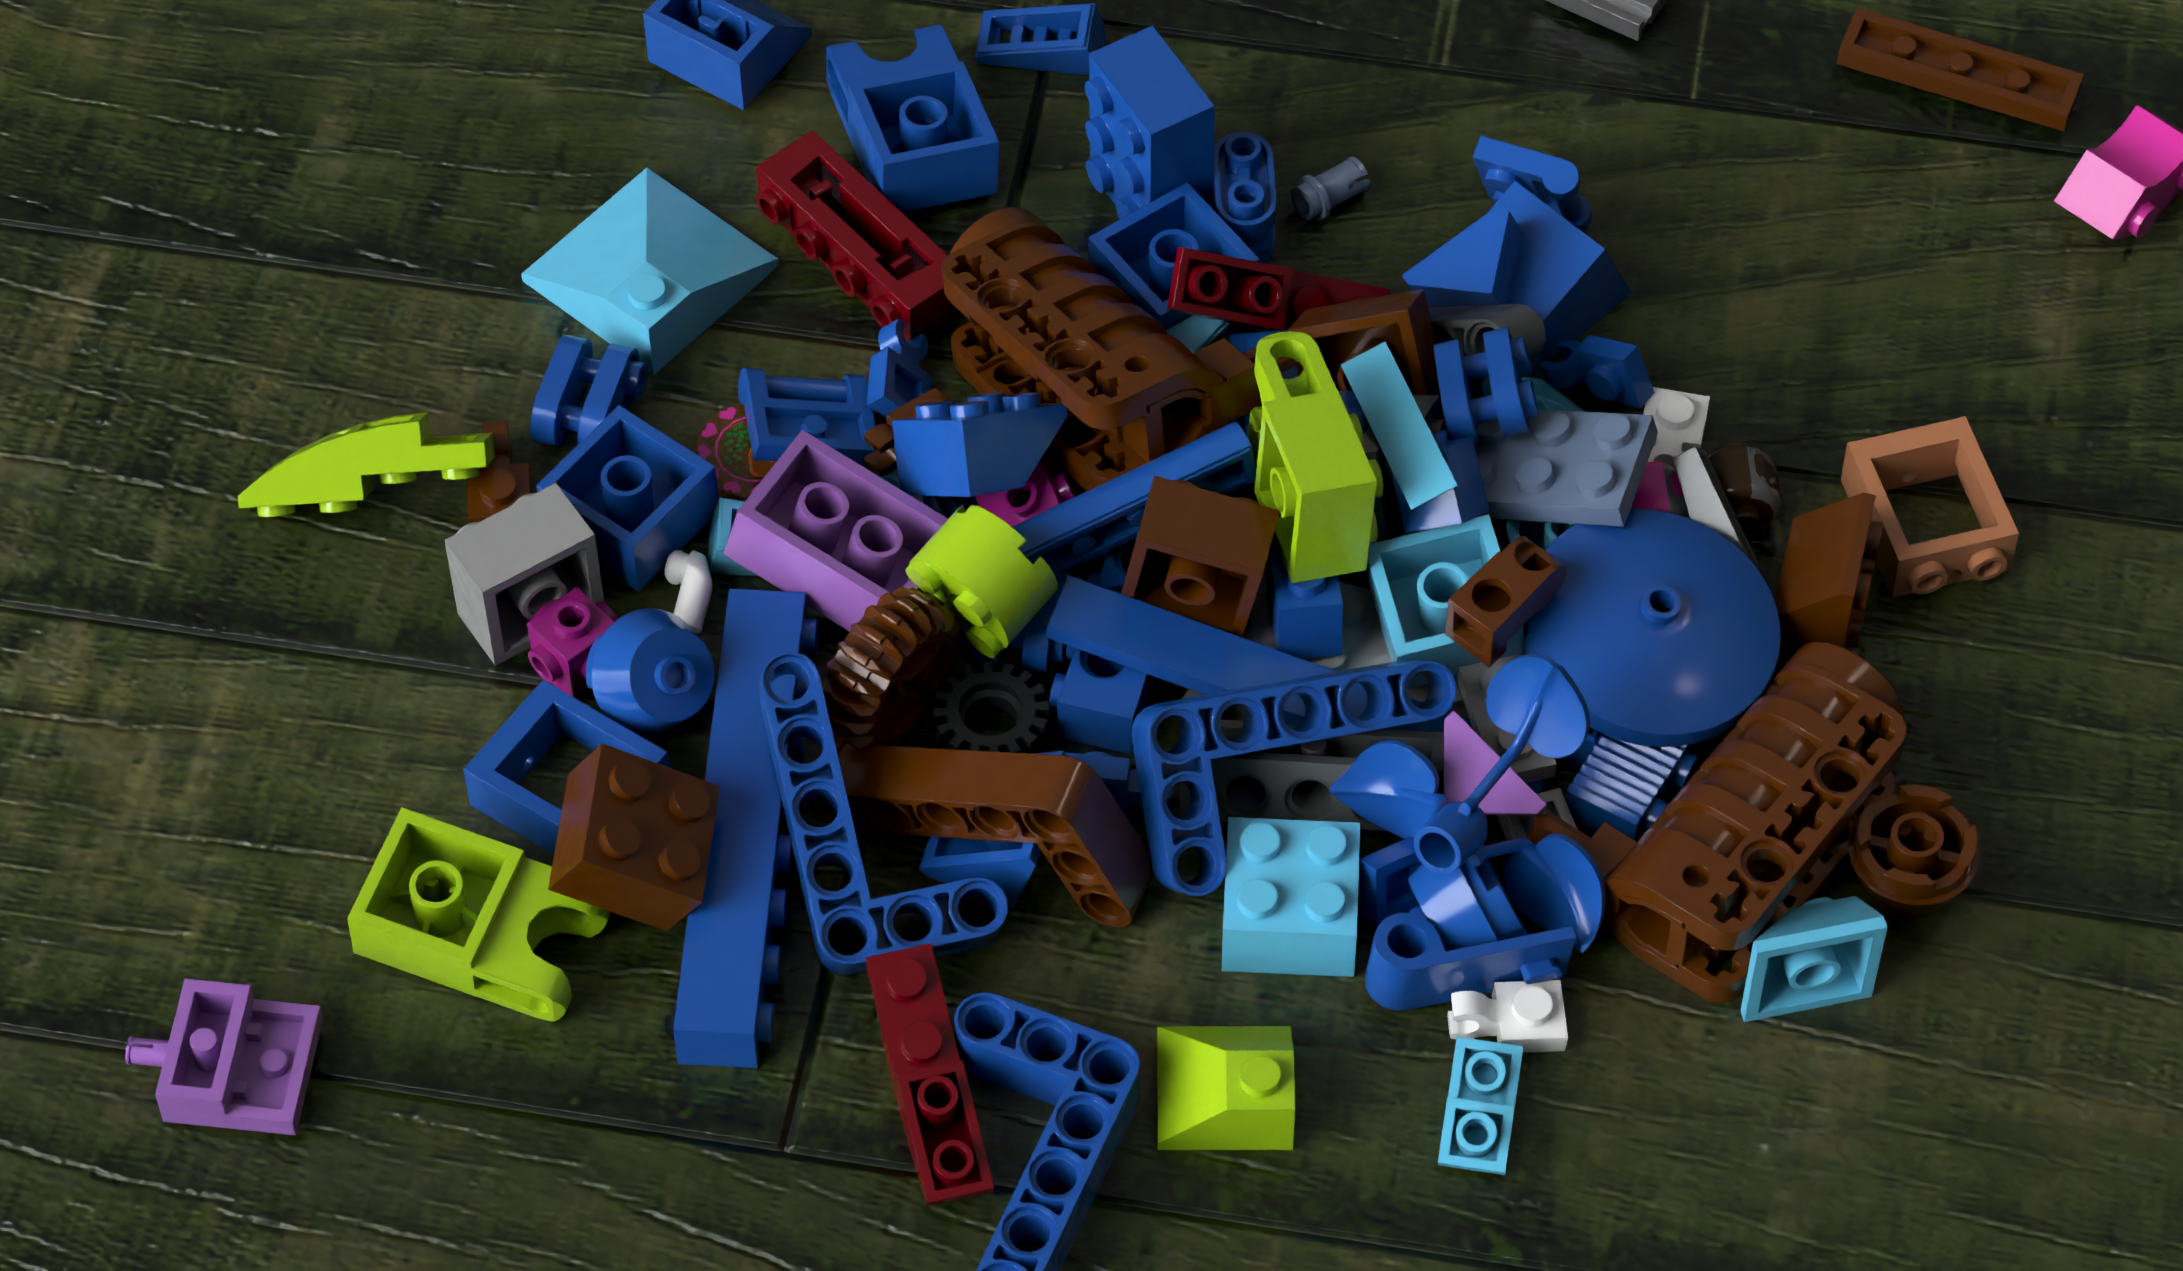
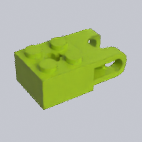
M1291 331L1267 335L1261 338L1256 346L1254 373L1260 391L1262 406L1254 407L1250 411L1248 440L1252 445L1254 458L1257 463L1254 492L1258 502L1262 506L1279 510L1273 538L1292 583L1365 571L1367 568L1369 544L1376 542L1378 535L1374 504L1375 498H1381L1383 495V479L1379 464L1375 459L1368 460L1363 449V433L1359 418L1355 413L1348 414L1320 349L1313 338L1303 332ZM1280 357L1292 358L1299 362L1304 369L1300 376L1292 379H1283L1276 360Z
M401 807L347 920L355 954L526 1015L555 1022L565 1015L571 1002L572 993L569 980L562 969L535 955L533 950L544 938L557 933L591 938L603 930L612 912L548 890L552 866L525 857L524 850Z

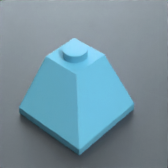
M1857 896L1836 900L1827 897L1816 898L1806 902L1801 907L1791 908L1753 942L1740 1010L1743 1021L1749 1022L1872 997L1888 928L1884 916Z

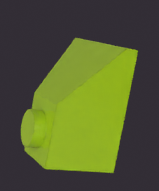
M1157 1026L1158 1150H1293L1295 1081L1291 1026Z

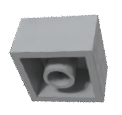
M557 483L537 493H529L520 497L508 508L480 522L469 523L462 527L455 535L444 540L457 613L495 666L531 647L527 622L547 602L558 600L577 587L593 603L598 601L604 603L595 534Z

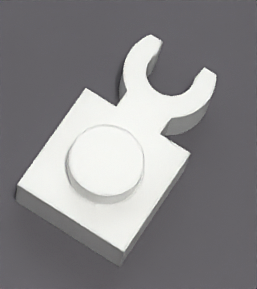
M1653 387L1655 393L1645 403L1643 415H1653L1658 431L1648 462H1664L1676 468L1673 460L1674 457L1693 447L1701 448L1710 396Z

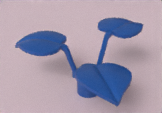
M1529 653L1507 662L1496 672L1490 681L1486 694L1487 714L1497 727L1516 735L1511 746L1465 801L1448 803V798L1445 795L1436 793L1439 786V776L1434 765L1413 746L1397 740L1379 741L1365 749L1349 769L1332 784L1329 792L1354 812L1380 828L1404 839L1413 838L1414 850L1420 862L1426 868L1438 874L1453 873L1467 859L1472 865L1479 866L1485 859L1514 852L1506 861L1503 871L1504 887L1509 898L1525 916L1548 931L1572 926L1576 935L1574 946L1583 953L1593 943L1599 932L1606 905L1602 874L1587 850L1569 837L1558 833L1545 836L1536 846L1526 837L1488 846L1483 845L1487 838L1488 821L1485 813L1478 805L1520 755L1526 744L1528 743L1536 752L1545 757L1563 758L1573 754L1583 745L1590 728V715L1585 699L1565 668L1560 664H1556L1551 657Z

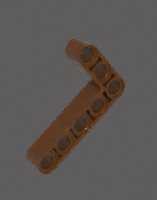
M843 744L836 749L855 832L1035 843L1039 846L1082 911L1096 922L1115 928L1126 927L1131 923L1155 875L1152 869L1150 852L1101 777L1092 767L1076 758L1063 755L868 745L857 749L849 744ZM822 800L809 801L812 811L819 819L828 825L835 820V811L827 802Z

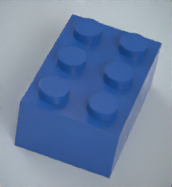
M1153 25L1089 53V80L1085 82V92L1089 101L1090 120L1086 121L1085 130L1090 142V159L1086 161L1085 165L1093 187L1099 193H1107L1116 205L1119 219L1124 218L1186 182L1213 209L1215 106Z

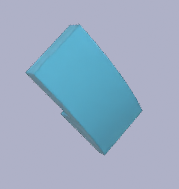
M1464 1037L1456 1038L1438 1157L1439 1166L1505 1175L1524 1046Z

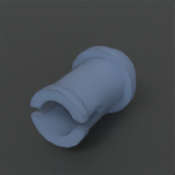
M1352 156L1315 177L1304 175L1298 179L1297 186L1291 190L1292 204L1303 219L1311 220L1314 218L1316 220H1324L1330 215L1333 207L1370 189V179L1365 178L1358 183L1355 181L1367 175L1368 172L1364 165Z

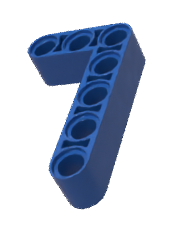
M795 651L781 652L772 656L765 663L760 675L759 702L815 950L820 963L829 972L840 976H851L866 973V957L931 943L934 956L939 957L981 948L992 943L1000 934L1008 913V904L1003 890L995 882L986 878H968L885 897L870 898L818 670L806 655ZM782 675H794L805 683L807 692L796 700H784L773 692L771 683ZM797 737H807L819 745L822 754L816 761L809 764H800L793 761L787 755L785 746ZM822 800L833 807L836 818L827 826L813 827L801 818L799 810L806 802ZM836 863L848 871L851 881L845 888L839 891H828L816 883L814 871L823 864ZM968 899L983 900L991 907L994 913V920L984 927L967 925L959 915L958 906ZM914 912L921 915L927 921L930 933L919 941H907L896 933L893 921L901 914ZM842 926L855 928L862 934L865 940V947L854 955L839 954L830 946L828 941L829 934L834 929Z
M1400 660L1156 703L1144 708L1136 716L1132 725V744L1152 869L1156 879L1163 887L1173 892L1190 896H1204L1213 892L1222 884L1226 874L1227 861L1210 759L1433 720L1443 716L1454 703L1456 698V682L1453 674L1446 666L1436 661ZM1421 672L1428 681L1429 694L1426 700L1416 707L1409 698L1408 685L1411 678L1416 673ZM1359 683L1366 691L1367 706L1360 716L1354 718L1347 710L1346 695L1354 684ZM1297 694L1304 702L1305 717L1297 728L1291 729L1285 723L1283 707L1286 700L1292 695ZM1235 705L1241 711L1243 727L1240 734L1235 739L1229 741L1221 732L1220 718L1229 706ZM1172 716L1179 724L1180 739L1172 750L1165 752L1157 742L1156 732L1160 722L1166 717ZM1182 781L1190 791L1191 803L1187 811L1181 816L1174 817L1167 806V795L1176 783ZM1194 847L1200 855L1201 868L1193 880L1185 883L1179 876L1177 862L1180 855L1186 849Z
M986 992L973 994L961 1002L956 1009L954 1017L956 1046L960 1061L963 1060L965 1071L976 1078L1055 1106L976 1271H1060L1138 1107L1140 1098V1062L1138 1053L1131 1044L1120 1038L1006 997ZM982 1032H990L997 1035L990 1039L974 1037V1035ZM1045 1054L1059 1057L1055 1061L1049 1062L1035 1059ZM1110 1076L1119 1078L1122 1081L1109 1085L1100 1083L1097 1080ZM1078 1131H1089L1096 1134L1092 1138L1083 1140L1070 1136ZM1052 1186H1062L1070 1191L1061 1195H1051L1043 1190ZM1030 1241L1044 1246L1032 1252L1021 1251L1016 1248L1021 1243Z

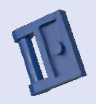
M1480 136L1472 158L1488 198H1492L1493 204L1516 181L1582 232L1589 227L1593 214L1589 202L1579 194L1578 190L1580 189L1581 179L1578 169L1573 163L1541 152Z
M743 368L739 376L738 397L740 404L744 405L753 460L777 462L801 430H804L861 466L868 467L864 463V457L876 450L864 440L865 433L875 426L873 411L866 406L868 392L866 377L864 375L845 374L842 380L771 376L765 375L763 369Z

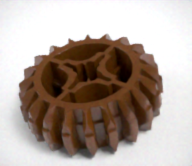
M901 586L892 593L887 592L882 595L876 606L870 605L866 608L864 616L858 623L851 624L850 633L844 641L838 643L839 650L834 659L827 663L829 671L827 676L821 681L835 742L840 745L849 744L857 749L868 745L898 746L902 737L907 738L912 735L915 725L920 720L926 719L927 711L934 702L937 690L942 689L944 680L949 676L950 668L957 662L958 654L955 651L961 644V634L959 633L960 620L954 617L952 611L943 606L944 602L928 592L923 594L914 587L907 589Z

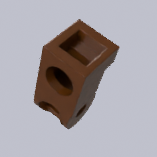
M1521 536L1516 538L1501 553L1498 551L1448 599L1445 635L1490 668L1506 652L1507 641L1534 613L1541 611L1555 596L1565 579L1566 566L1527 537Z

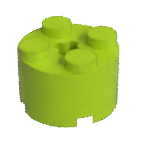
M963 505L960 506L911 559L909 566L905 569L908 577L923 593L928 592L944 602L943 606L952 611L954 617L960 620V629L966 632L965 635L969 642L983 655L992 659L1002 649L1008 647L1058 590L1056 577L1045 560L1040 556L1032 565L1021 552L1020 548L1027 540L1005 521L986 509L971 505L966 511Z

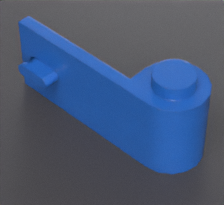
M1396 913L1386 917L1377 926L1364 977L1365 987L1370 997L1380 1006L1400 1011L1450 1002L1451 994L1460 991H1476L1484 995L1490 994L1493 991L1494 982L1525 981L1526 984H1534L1565 978L1576 935L1573 927L1569 926L1445 951L1437 930L1427 919L1413 913Z

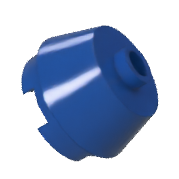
M639 609L617 619L602 636H598L595 639L587 658L586 684L588 689H593L596 702L605 716L641 737H656L676 730L704 706L714 684V664L706 645L683 619L661 609Z
M1489 858L1485 859L1479 866L1472 865L1467 859L1456 871L1445 875L1432 872L1421 864L1408 878L1411 889L1419 905L1409 910L1410 913L1422 916L1434 925L1445 951L1528 935L1519 914L1512 909L1513 905Z

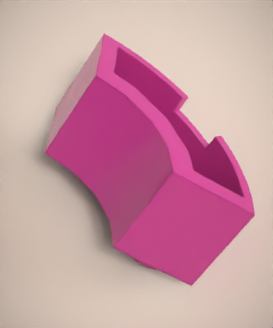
M2137 105L2123 125L2107 141L2097 148L2086 150L2054 202L2111 239L2120 240L2131 235L2141 238L2153 225L2156 217L2183 190V130L2155 112Z

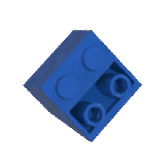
M656 0L643 14L649 62L742 110L749 106L812 36L811 27L758 0Z
M1040 392L1005 396V393H989L967 397L968 402L953 404V401H941L915 405L916 417L892 420L899 487L910 496L972 497L1023 488L1067 418V407L1062 403H1041Z

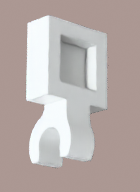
M1549 980L1534 984H1526L1525 981L1494 982L1492 999L1476 991H1460L1451 994L1452 1011H1448L1447 1014L1451 1039H1456L1457 1037L1474 1039L1485 1036H1497L1498 1043L1524 1046L1523 1053L1565 1051L1568 1032L1561 980Z

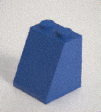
M1514 181L1488 212L1503 202L1524 233L1509 304L1528 305L1540 316L1546 330V341L1543 350L1537 356L1530 358L1532 373L1521 376L1529 377L1540 368V364L1543 361H1549L1560 352L1558 344L1561 341L1575 340L1621 303L1631 290L1605 248L1518 182Z

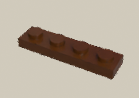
M1858 7L1841 43L1837 58V65L2060 131H2065L2084 78L2083 73Z

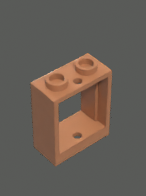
M1966 416L1847 443L1840 480L1848 498L1861 493L1876 495L1871 520L1883 523L1876 563L1892 598L1910 593L1928 594L1942 586L1971 579L1979 581L1989 580L2002 572L2011 570L2019 532ZM1958 475L1982 529L1909 545L1885 491Z

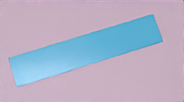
M1386 342L1341 364L1410 509L1412 510L1458 486Z

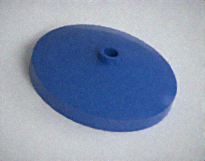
M1630 509L1624 527L1576 524L1556 538L1545 550L1565 565L1567 572L1561 587L1552 600L1541 611L1534 613L1523 625L1524 647L1527 654L1534 653L1551 657L1556 664H1560L1565 668L1585 699L1590 715V728L1611 738L1642 746L1677 747L1694 744L1713 738L1735 726L1744 713L1765 691L1775 670L1780 651L1781 634L1777 607L1766 581L1756 566L1736 545L1720 533L1697 521L1674 513L1659 510Z

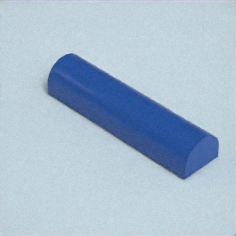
M1234 421L1012 526L1027 540L1020 550L1032 565L1041 556L1049 565L1054 575L1057 576L1137 537L1154 476L1169 480L1187 481L1198 488L1223 495H1228L1255 482L1257 467L1252 445L1240 425Z

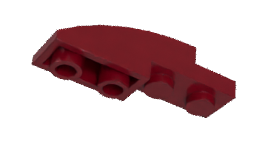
M1177 247L1167 309L1267 331L1288 330L1305 309L1390 295L1391 289Z
M932 944L866 957V969L880 1023V1037L907 1142L927 1207L994 1192L992 1176L964 1063L959 1058Z

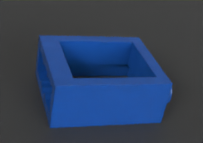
M542 680L463 771L471 806L554 855L562 810L519 784L563 734L591 751H594L603 743L669 767L667 751Z

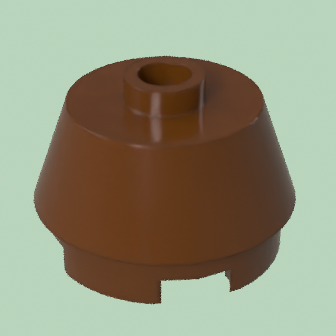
M1924 785L1899 786L1897 794L1884 797L1872 804L1870 801L1857 816L1850 829L1848 852L1853 868L1870 900L1888 913L1909 918L1923 917L1935 913L1967 888L1978 871L1981 848L1976 826L1974 823L1971 825L1966 817L1952 806L1953 797L1944 791Z

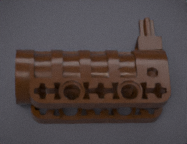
M1017 207L1003 208L981 217L960 236L950 254L942 262L941 271L944 294L952 305L970 320V322L956 329L951 336L953 362L956 371L980 394L1005 393V396L1040 392L1041 403H1062L1067 407L1068 416L1045 454L1085 491L1227 425L1228 420L1233 421L1249 413L1254 407L1260 406L1258 385L1254 373L1256 347L1241 353L1223 338L1196 352H1192L1180 340L1168 335L1165 328L1143 308L1134 305L1125 292L1108 278L1099 275L1096 268L1075 249L1065 245L1056 232L1034 213L1026 209ZM991 353V358L988 360L987 354ZM1280 357L1276 360L1281 373L1299 364V362L1292 358ZM1009 377H1024L1012 384L999 382ZM1076 438L1092 439L1080 446L1066 444V442ZM1104 462H1106V469H1105V470H1103V463H1104Z
M1825 642L1807 643L1797 650L1760 698L1744 713L1735 727L1707 757L1698 771L1676 794L1661 815L1637 842L1605 822L1592 837H1589L1548 811L1546 814L1541 812L1534 821L1533 829L1526 838L1531 840L1536 846L1545 836L1558 833L1580 844L1595 860L1602 874L1606 896L1603 921L1619 942L1640 960L1699 997L1718 1003L1735 1000L1744 992L1753 942L1760 936L1757 935L1769 919L1775 923L1791 908L1801 907L1810 900L1821 898L1851 861L1848 852V837L1857 816L1870 801L1872 804L1879 799L1894 795L1895 778L1891 770L1903 753L1906 739V723L1901 702L1889 682L1863 658L1834 644ZM1843 831L1847 840L1840 845L1830 846L1840 832ZM1729 950H1736L1732 960L1731 972L1723 970L1717 976L1708 972L1709 965L1718 967L1729 955Z

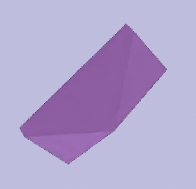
M1453 711L1444 719V795L1448 798V803L1463 802L1471 795L1500 757ZM1510 767L1478 805L1485 815L1538 817L1541 812L1545 814L1550 809Z

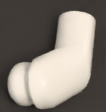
M675 550L669 554L665 565V577L668 582L675 585L681 584L673 614L689 624L695 633H701L713 590L708 561L705 555L692 550L690 554H687L683 551Z

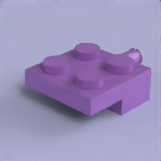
M184 979L169 1040L130 1036L128 1039L129 1045L126 1046L125 1059L127 1065L138 1064L162 1067L155 1096L163 1122L296 1136L323 1023V1016L320 1006L254 999L251 985Z

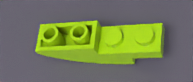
M428 412L392 416L358 424L327 435L300 448L272 466L238 495L239 508L257 507L258 516L260 517L293 514L296 512L295 505L319 503L320 512L323 513L345 512L357 509V501L364 500L373 491L372 475L379 474V481L382 484L417 480V472L441 470L442 479L446 480L477 477L480 475L479 468L487 467L495 457L493 432L431 436Z

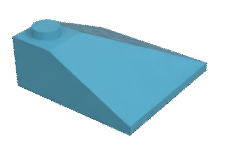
M645 168L521 273L524 283L608 343L638 349L640 362L646 363L648 371L655 375L779 266L777 257L649 168Z

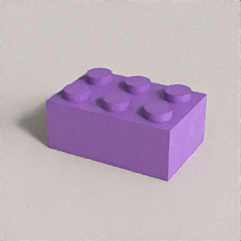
M801 430L737 511L723 555L782 591L805 592L806 605L850 632L851 624L858 623L864 616L866 608L870 605L876 606L880 597L885 593H892L901 586L907 589L914 587L922 592L908 577L905 569L909 566L911 559L948 518L804 430Z

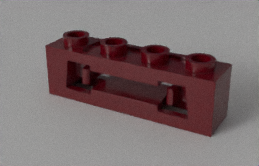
M811 130L756 166L759 192L756 195V201L764 217L774 225L780 223L794 236L803 254L810 260L818 259L829 269L841 290L848 296L856 295L871 309L875 320L881 327L900 318L904 321L903 334L905 340L908 341L921 333L929 337L962 315L944 294L941 266L943 260L948 255L815 131ZM822 165H823L829 172H831L837 179H839V180L841 181V183H838L832 176H830V175L822 168ZM832 203L841 211V218L835 213ZM908 245H910L929 265L927 266L925 263H923L922 260L908 248ZM881 259L889 266L891 274L881 265Z

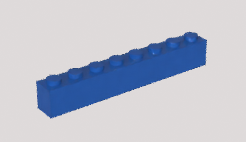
M729 589L705 774V781L720 786L703 902L692 910L687 917L673 1027L678 1064L758 1068L761 1043H772L775 1005L774 1003H766L767 985L778 986L780 981L781 946L772 945L774 928L785 929L788 892L787 889H779L780 872H792L794 853L790 835L785 833L786 817L760 707L759 684L760 675L765 663L774 655L781 652L795 651L806 656L816 657L819 623L818 618L807 617L805 592ZM782 675L771 683L773 692L784 700H796L807 692L805 683L794 675ZM797 737L785 746L787 755L793 761L804 763L807 737Z

